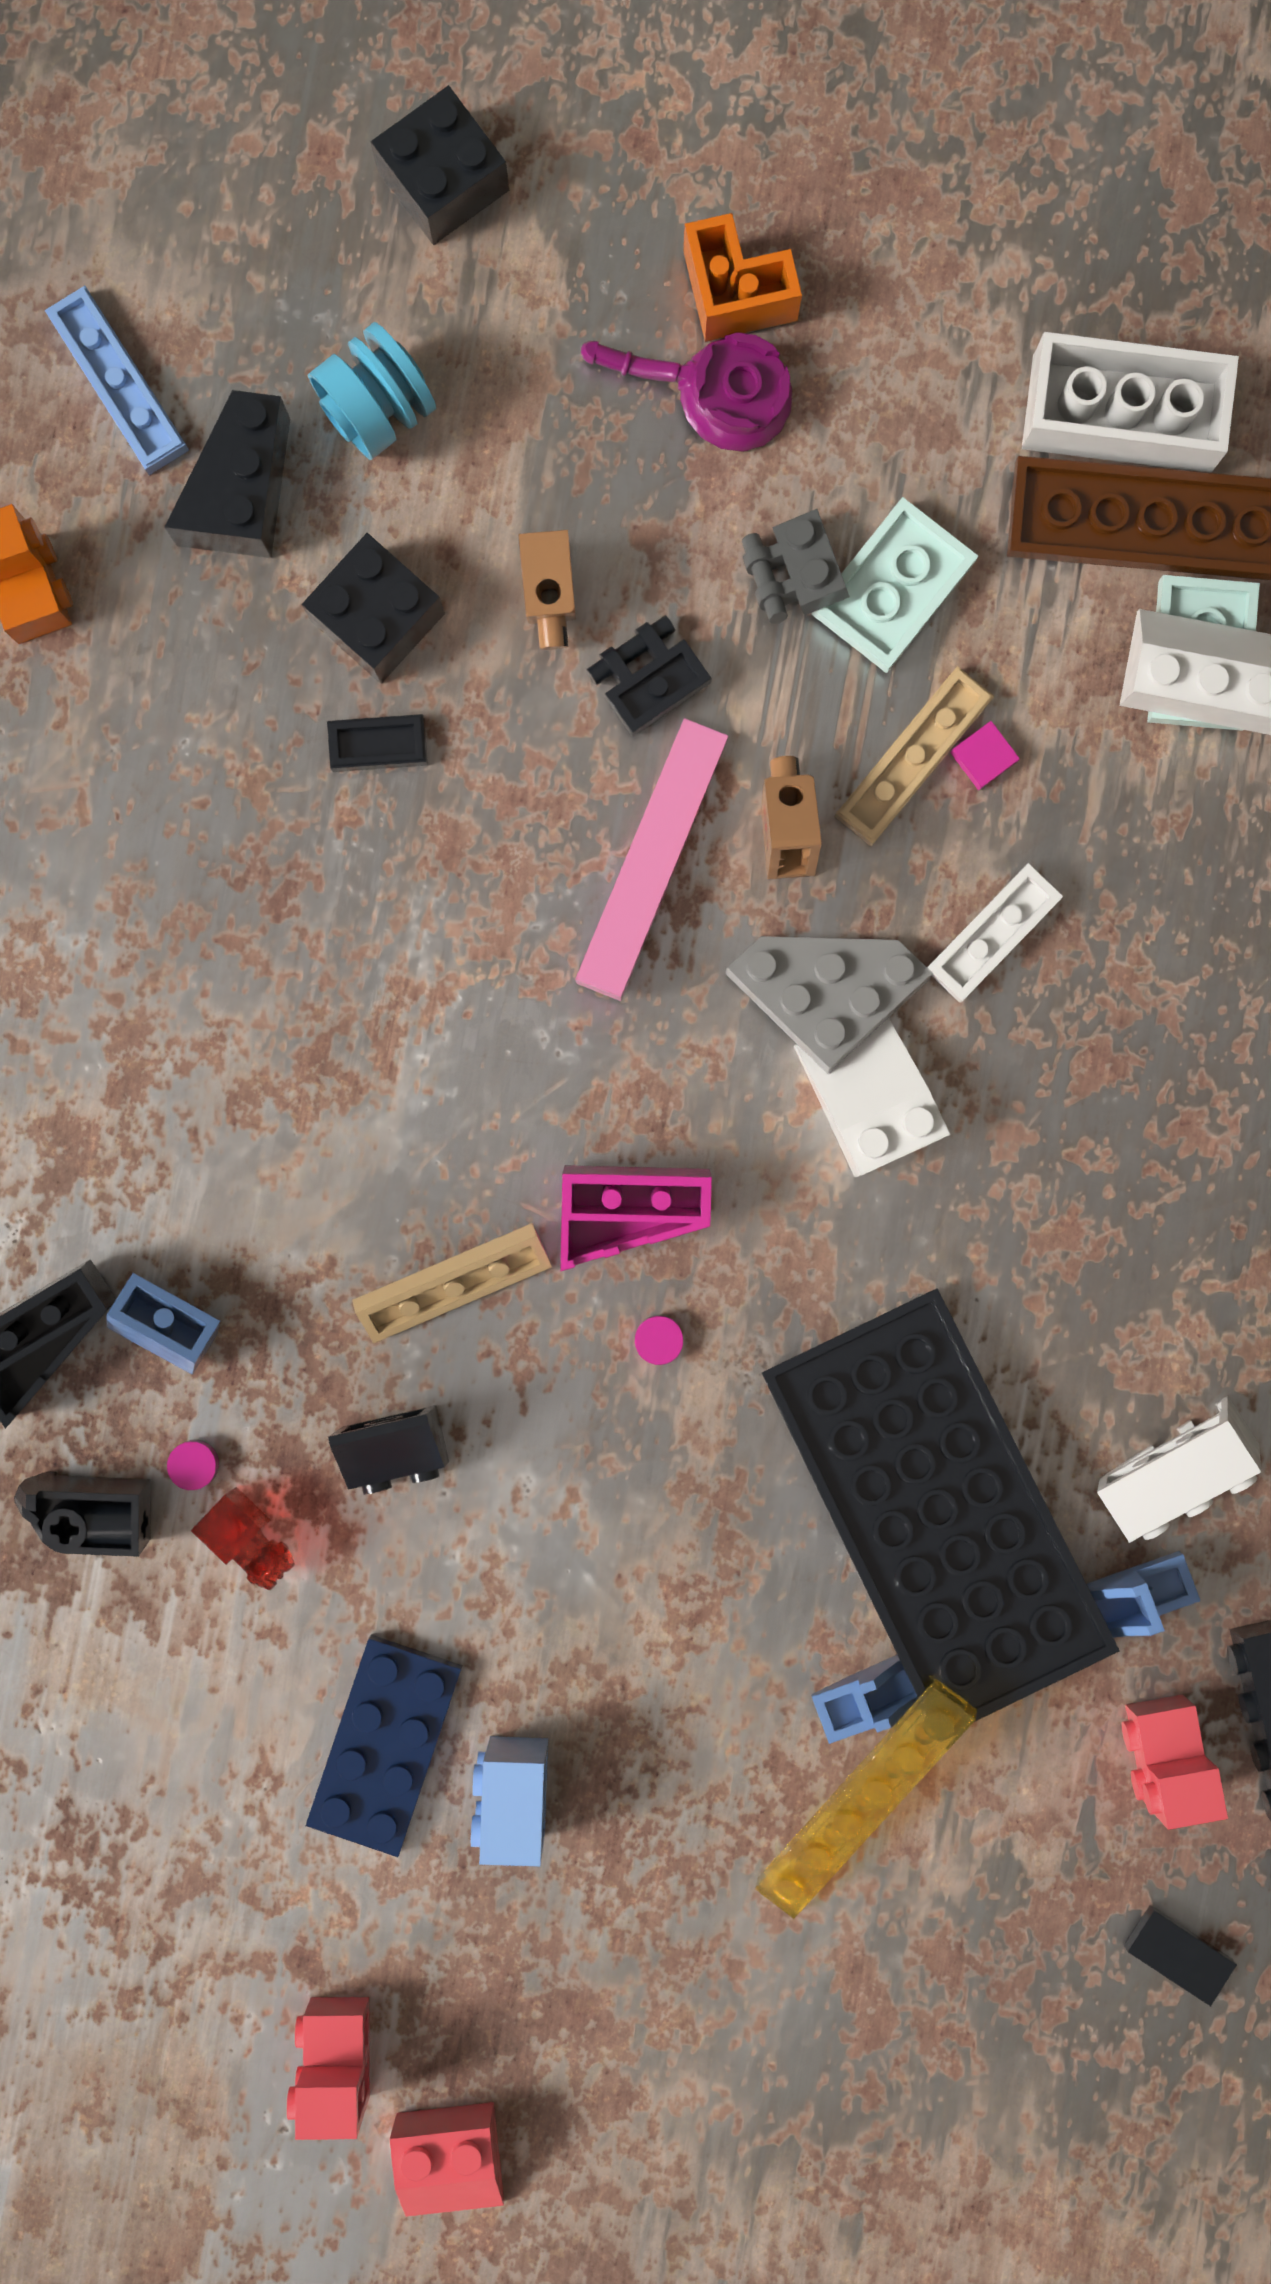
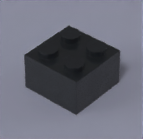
M449 85L370 141L378 172L433 246L510 191L505 159Z
M366 533L301 604L310 621L380 684L384 682L445 614L440 597L369 533Z

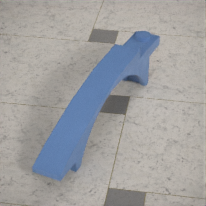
M1180 1551L1087 1583L1113 1638L1152 1636L1165 1630L1159 1617L1160 1615L1201 1601L1184 1555ZM898 1655L811 1694L829 1744L873 1728L876 1729L877 1733L892 1728L903 1717L921 1706Z

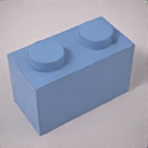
M132 1273L107 1313L108 1329L192 1375L217 1336L220 1320Z

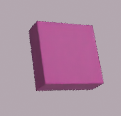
M992 721L988 722L950 752L978 790H981L1020 760Z

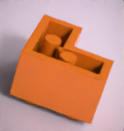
M732 213L685 223L683 251L705 342L725 338L726 335L734 333H747L798 321L802 293L791 249L743 260Z
M10 504L0 508V620L4 631L18 644L71 626L72 622L67 608L73 606V601L63 579L56 580L51 564L57 562V557L48 536L40 534L32 517L25 519L15 506Z

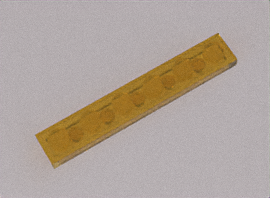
M935 1679L757 1878L755 1890L795 1919L976 1720L977 1709Z

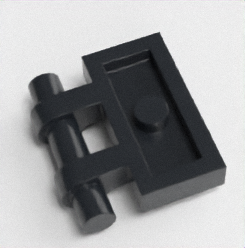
M666 615L651 625L646 622L634 630L636 634L634 637L616 649L612 646L599 654L600 660L586 669L587 674L596 686L610 676L617 681L618 685L605 693V699L632 737L711 684V676L685 639L669 650L662 640L676 631ZM647 651L654 660L632 674L626 665Z

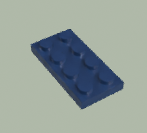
M370 1635L305 1826L399 1857L463 1665Z

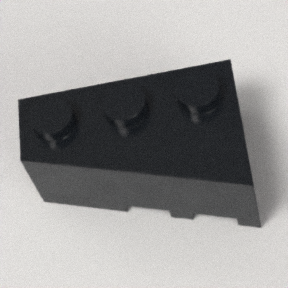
M232 390L164 527L177 546L272 558L290 417L281 396Z
M91 1259L0 1313V1422L5 1429L116 1301L115 1296Z

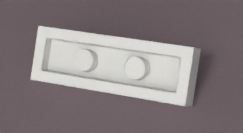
M1028 863L927 967L932 972V977L961 1003L1063 896Z

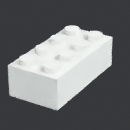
M1044 332L1033 355L1022 449L1212 473L1228 451L1239 356Z

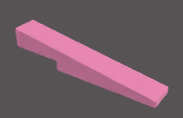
M683 719L575 978L577 984L622 1001L728 740V735L688 719Z

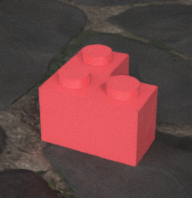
M1183 1694L1126 1704L1128 1721H1122V1733L1128 1751H1134L1137 1765L1136 1770H1131L1132 1786L1137 1800H1143L1149 1814H1155L1168 1830L1228 1819L1219 1768L1205 1756L1196 1706Z
M311 1997L304 2015L297 2016L295 2046L296 2048H303V2066L297 2067L295 2086H290L288 2090L287 2119L295 2120V2140L357 2139L370 2098L369 1997Z

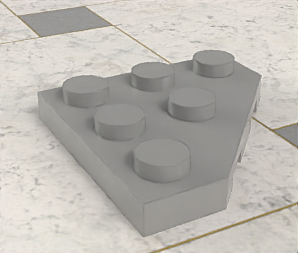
M761 936L726 969V975L827 1074L922 988L932 976V972L899 940Z

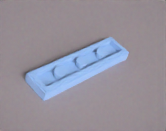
M86 286L81 287L44 310L148 475H151L189 451Z

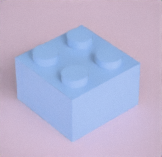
M490 1736L486 1752L478 1751L477 1764L474 1765L473 1796H482V1801H476L475 1815L472 1816L471 1847H480L479 1865L541 1866L546 1823L548 1738Z

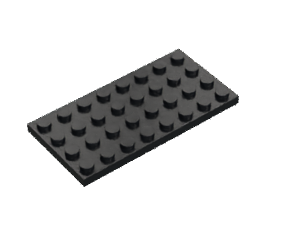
M938 1288L761 1372L938 1739L1120 1652Z

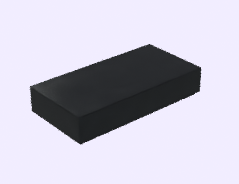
M423 714L327 721L329 759L332 772L428 766L425 718Z
M1149 1905L1124 1945L1128 1953L1210 2007L1237 1966L1232 1958L1151 1905Z

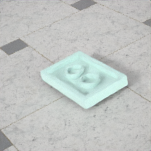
M902 497L841 573L850 597L812 612V615L884 672L888 673L974 565L978 555Z
M1163 575L1158 582L1156 612L1256 631L1260 583ZM1148 711V723L1243 731L1242 729Z

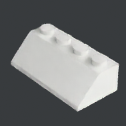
M1139 609L1136 615L1119 706L1271 735V634Z

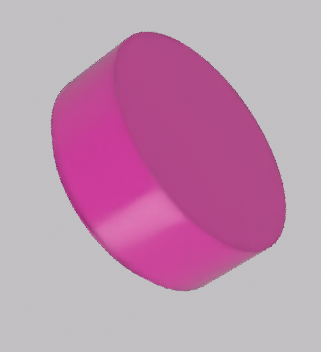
M661 1315L652 1316L645 1319L637 1328L635 1347L638 1354L648 1363L664 1365L672 1362L680 1354L683 1347V1334L678 1324L671 1318Z
M189 1440L178 1445L170 1453L167 1461V1471L170 1479L176 1486L184 1490H198L213 1481L219 1469V1458L216 1451L210 1444L201 1440Z

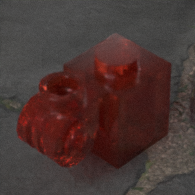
M237 1487L226 1493L191 1529V1532L223 1563L227 1565L234 1560L247 1573V1580L261 1588L272 1590L277 1585V1580L282 1579L284 1573L289 1572L295 1566L289 1547L283 1541L279 1543L273 1539L269 1541L262 1533V1529L271 1519Z

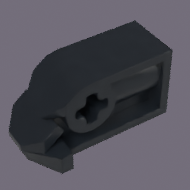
M47 1471L24 1479L18 1486L14 1496V1502L22 1517L31 1523L41 1541L55 1552L63 1554L139 1557L151 1540V1479L57 1476V1472Z

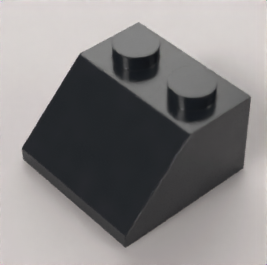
M437 1405L343 1426L328 1436L330 1448L348 1490L362 1487L364 1495L392 1488L391 1480L409 1476L411 1483L438 1478L440 1476L438 1469L445 1468L449 1463Z

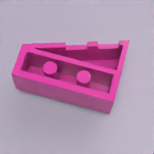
M564 1165L562 1173L560 1272L574 1268L581 1263L620 1254L621 1251L648 1243L654 1244L710 1227L712 1188L710 1169Z

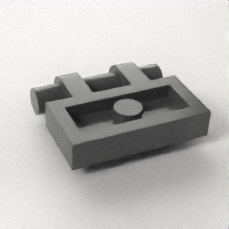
M818 509L772 527L778 542L772 546H763L760 535L757 533L748 534L742 539V545L745 550L743 562L747 573L754 576L758 587L755 596L759 608L766 611L770 623L778 624L786 620L788 614L785 605L797 600L805 616L850 597ZM786 565L790 579L783 582L776 581L772 570Z

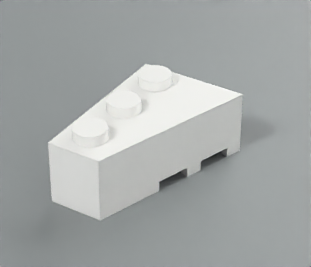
M1228 1396L1215 1403L1220 1411L1215 1416L1197 1426H1194L1192 1421H1187L1177 1428L1180 1433L1179 1436L1157 1448L1150 1445L1099 1479L1097 1493L1129 1543L1143 1536L1144 1540L1153 1539L1169 1528V1521L1184 1513L1188 1517L1196 1516L1213 1504L1212 1498L1227 1490H1230L1232 1494L1241 1492L1257 1481L1256 1475L1261 1473L1260 1444Z

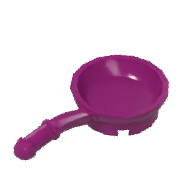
M745 333L726 335L724 339L706 345L684 365L632 355L631 351L626 353L601 345L599 341H587L581 347L582 358L591 365L594 363L619 371L623 376L630 374L656 381L678 382V390L681 391L680 400L687 421L702 439L720 449L744 452L766 445L782 431L791 413L793 389L787 365L785 367L779 359L780 353L773 344L757 335Z

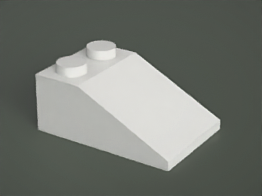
M889 1018L828 1074L798 1045L794 1046L854 1177L862 1176L950 1135L928 1086Z

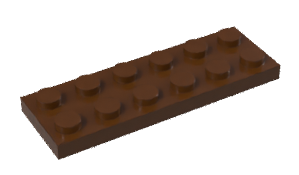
M1018 456L1014 467L1007 557L1271 580V478Z

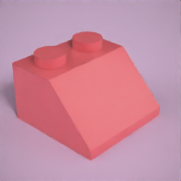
M494 2102L396 2113L390 2135V2148L395 2191L406 2217L504 2206Z

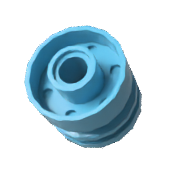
M373 322L363 330L369 348L356 337L348 342L352 358L356 363L354 368H351L344 360L333 354L308 374L309 381L320 398L319 404L328 419L342 437L348 442L351 441L369 460L375 458L397 440L388 419L391 415L408 429H411L418 424L411 406L423 417L428 416L437 409L435 400L416 362L406 349L376 322Z

